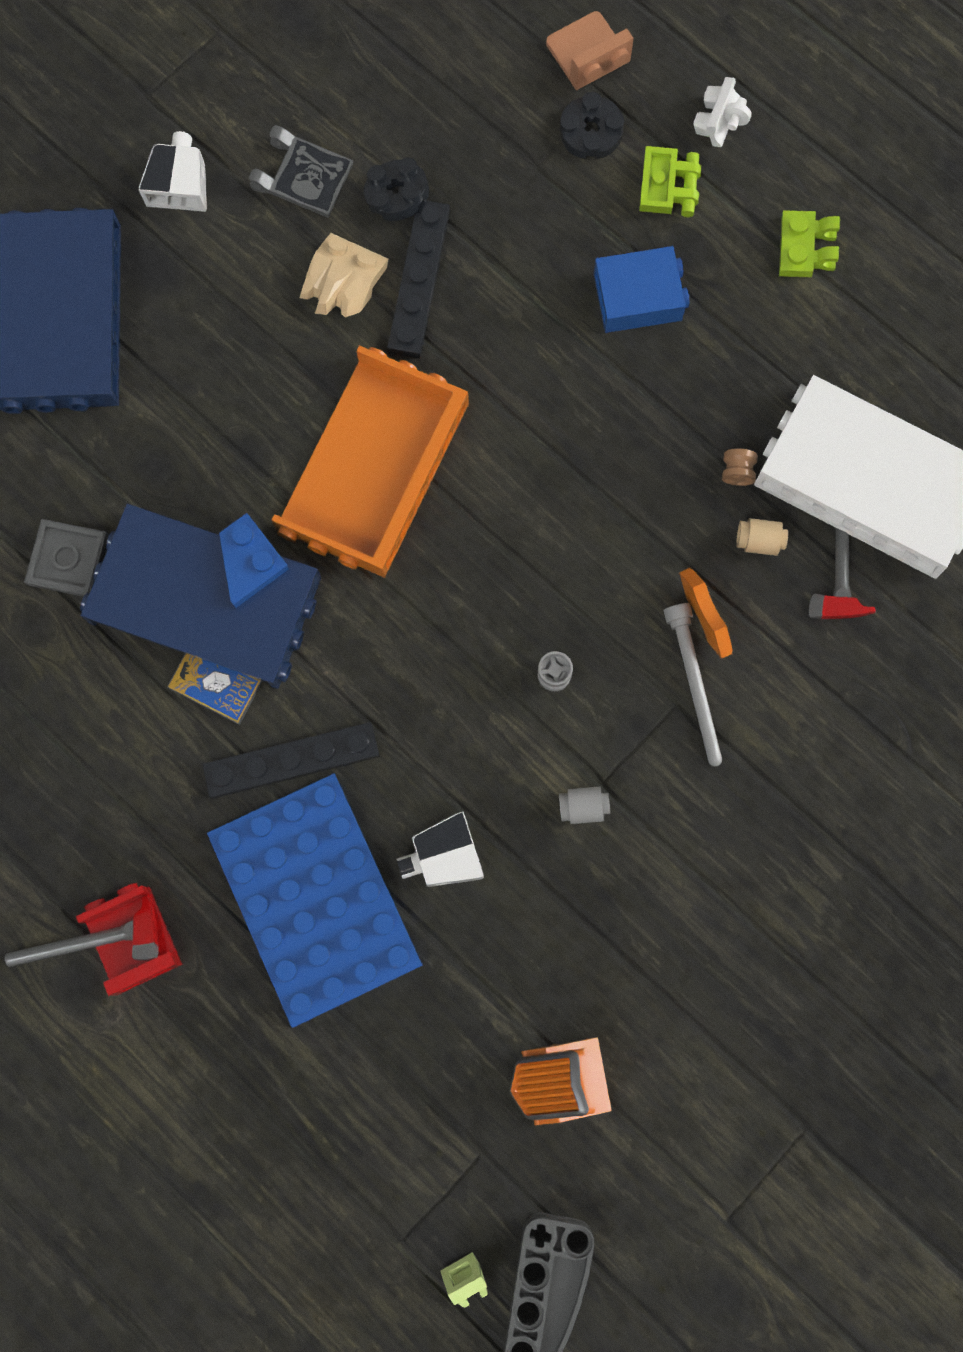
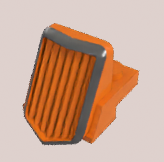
M598 1037L521 1051L522 1058L515 1064L509 1092L524 1116L534 1120V1125L561 1123L612 1111Z

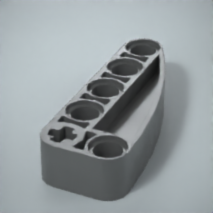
M534 1213L526 1219L522 1232L504 1352H512V1347L518 1342L528 1343L532 1347V1352H563L582 1303L594 1250L593 1234L590 1227L584 1221L548 1213ZM538 1224L545 1225L546 1232L549 1233V1236L543 1235V1241L535 1240V1234L530 1232L531 1229L537 1230ZM575 1230H580L587 1235L586 1243L580 1248H572L566 1242L568 1235ZM530 1263H539L544 1267L545 1271L541 1278L531 1280L524 1275L525 1267ZM525 1302H532L539 1310L533 1318L525 1319L518 1313L519 1306Z

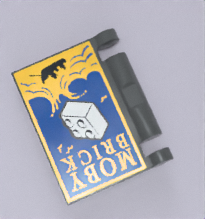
M185 653L167 688L240 725L263 680Z

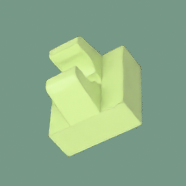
M473 1252L440 1270L447 1294L454 1305L459 1304L464 1308L469 1306L467 1298L477 1292L480 1293L482 1298L487 1296V1284Z

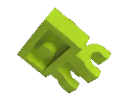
M783 210L781 217L779 276L812 277L814 269L835 271L836 262L839 259V246H827L814 250L815 239L836 241L837 232L840 229V216H828L818 221L815 220L816 211Z

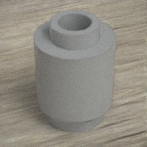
M601 786L568 789V793H559L561 821H570L571 824L603 822V814H610L609 793H601Z

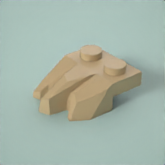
M330 233L311 260L299 298L308 300L312 297H317L319 302L315 314L327 315L335 306L341 309V315L345 318L360 313L372 296V288L387 269L388 258Z

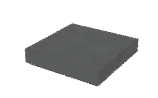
M41 519L24 583L28 586L84 597L87 592L90 593L95 582L93 578L97 564L103 560L109 534L105 531Z

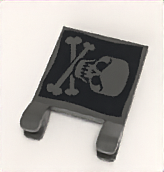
M273 126L270 131L271 145L288 151L275 179L259 169H253L249 176L251 181L250 187L257 192L270 193L329 218L353 166V160L300 139L280 126Z

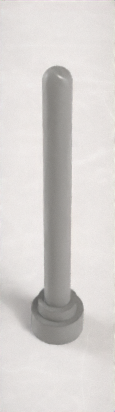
M690 603L674 605L663 610L666 623L671 625L672 630H676L708 761L712 766H719L722 763V756L689 626L692 625L691 618H693Z

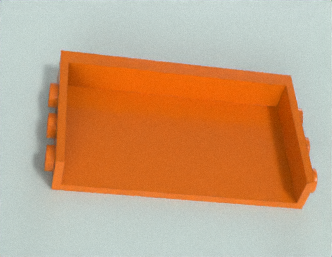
M359 345L356 351L359 362L282 516L274 514L272 522L276 530H278L277 534L287 541L295 543L298 539L307 543V547L319 555L326 556L327 553L339 557L338 561L346 567L356 569L359 566L385 578L469 405L468 391L447 383L445 378L436 373L425 374L418 371L408 361L400 360L397 362L388 358L383 351L377 348L370 347L367 349Z

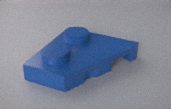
M248 513L219 533L230 601L235 608L289 570L288 565Z

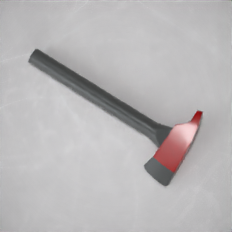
M836 528L834 592L832 596L813 594L809 604L808 616L817 619H844L876 613L875 607L863 606L857 598H852L849 586V534Z
M147 895L143 896L142 906L133 915V920L120 927L6 953V965L12 967L123 940L133 941V959H154L158 956L159 943L157 921L151 900Z

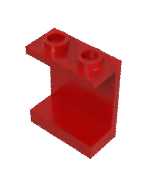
M137 883L130 884L117 891L118 897L107 902L104 898L93 901L84 906L86 912L76 916L78 923L86 924L90 933L120 927L132 921L133 915L142 906V897L147 895L151 900L158 930L159 950L156 958L149 960L133 959V941L123 940L96 947L109 980L103 982L108 996L122 994L183 965L150 887H138Z

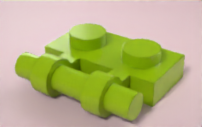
M646 146L639 211L671 214L673 203H680L682 205V216H694L695 206L699 202V192L696 190L697 180L701 177L699 154L690 152L686 155V161H677L678 149ZM676 176L684 179V188L675 187Z

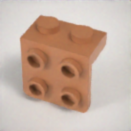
M594 11L549 35L546 45L574 88L578 90L630 62L634 38L628 29L614 34L602 14Z

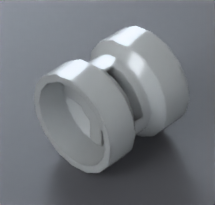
M559 651L545 654L538 665L539 683L549 691H560L569 684L573 673V664L570 658Z

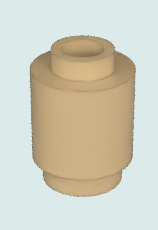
M751 518L748 519V522H739L736 539L737 548H743L744 552L774 556H778L780 549H786L788 530L783 529L782 522Z

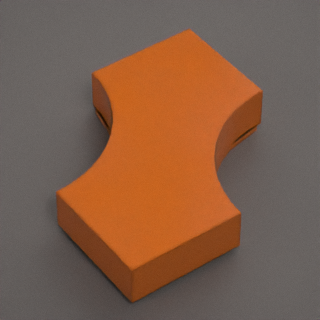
M691 568L679 572L686 599L702 625L707 642L721 658L733 654L727 626L712 602L706 583Z

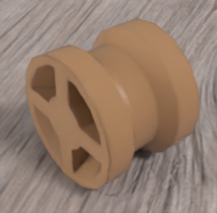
M747 449L725 451L723 460L726 463V469L722 473L723 482L738 486L755 483L756 473L753 471V466L757 463V453Z

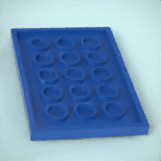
M335 773L207 833L292 1028L423 966Z

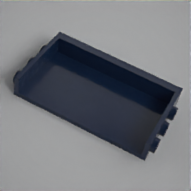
M75 208L72 211L44 209L40 212L29 213L14 210L0 214L1 411L18 414L23 410L36 409L37 411L48 413L54 412L56 408L86 411L89 407L119 406L121 225L113 209L88 210L85 208Z
M127 504L116 531L113 530L107 539V553L103 562L100 561L95 568L93 575L95 582L90 593L87 592L82 599L80 606L82 613L80 616L89 624L95 626L97 623L266 681L272 688L279 689L281 681L286 682L290 675L292 663L289 660L293 650L298 651L302 644L304 631L301 629L306 618L310 619L316 607V600L313 598L321 580L318 569L282 557L289 570L235 608L230 601L220 535Z

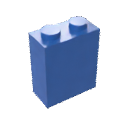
M673 246L595 259L594 279L605 333L682 321L685 308H689V293L687 288H682L680 280L683 277L681 258H676Z

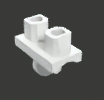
M725 77L722 86L707 87L704 94V104L706 108L713 109L712 113L699 112L694 120L696 134L710 137L712 146L722 147L728 129L736 130L737 126L748 124L751 118V111L746 106L747 100L740 97L734 90L735 78Z

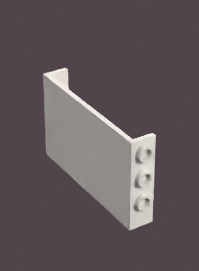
M813 375L808 386L801 384L791 402L797 404L793 413L786 410L777 427L783 431L779 439L772 437L762 455L768 457L754 486L936 579L948 567L954 553L958 555L963 549V450Z

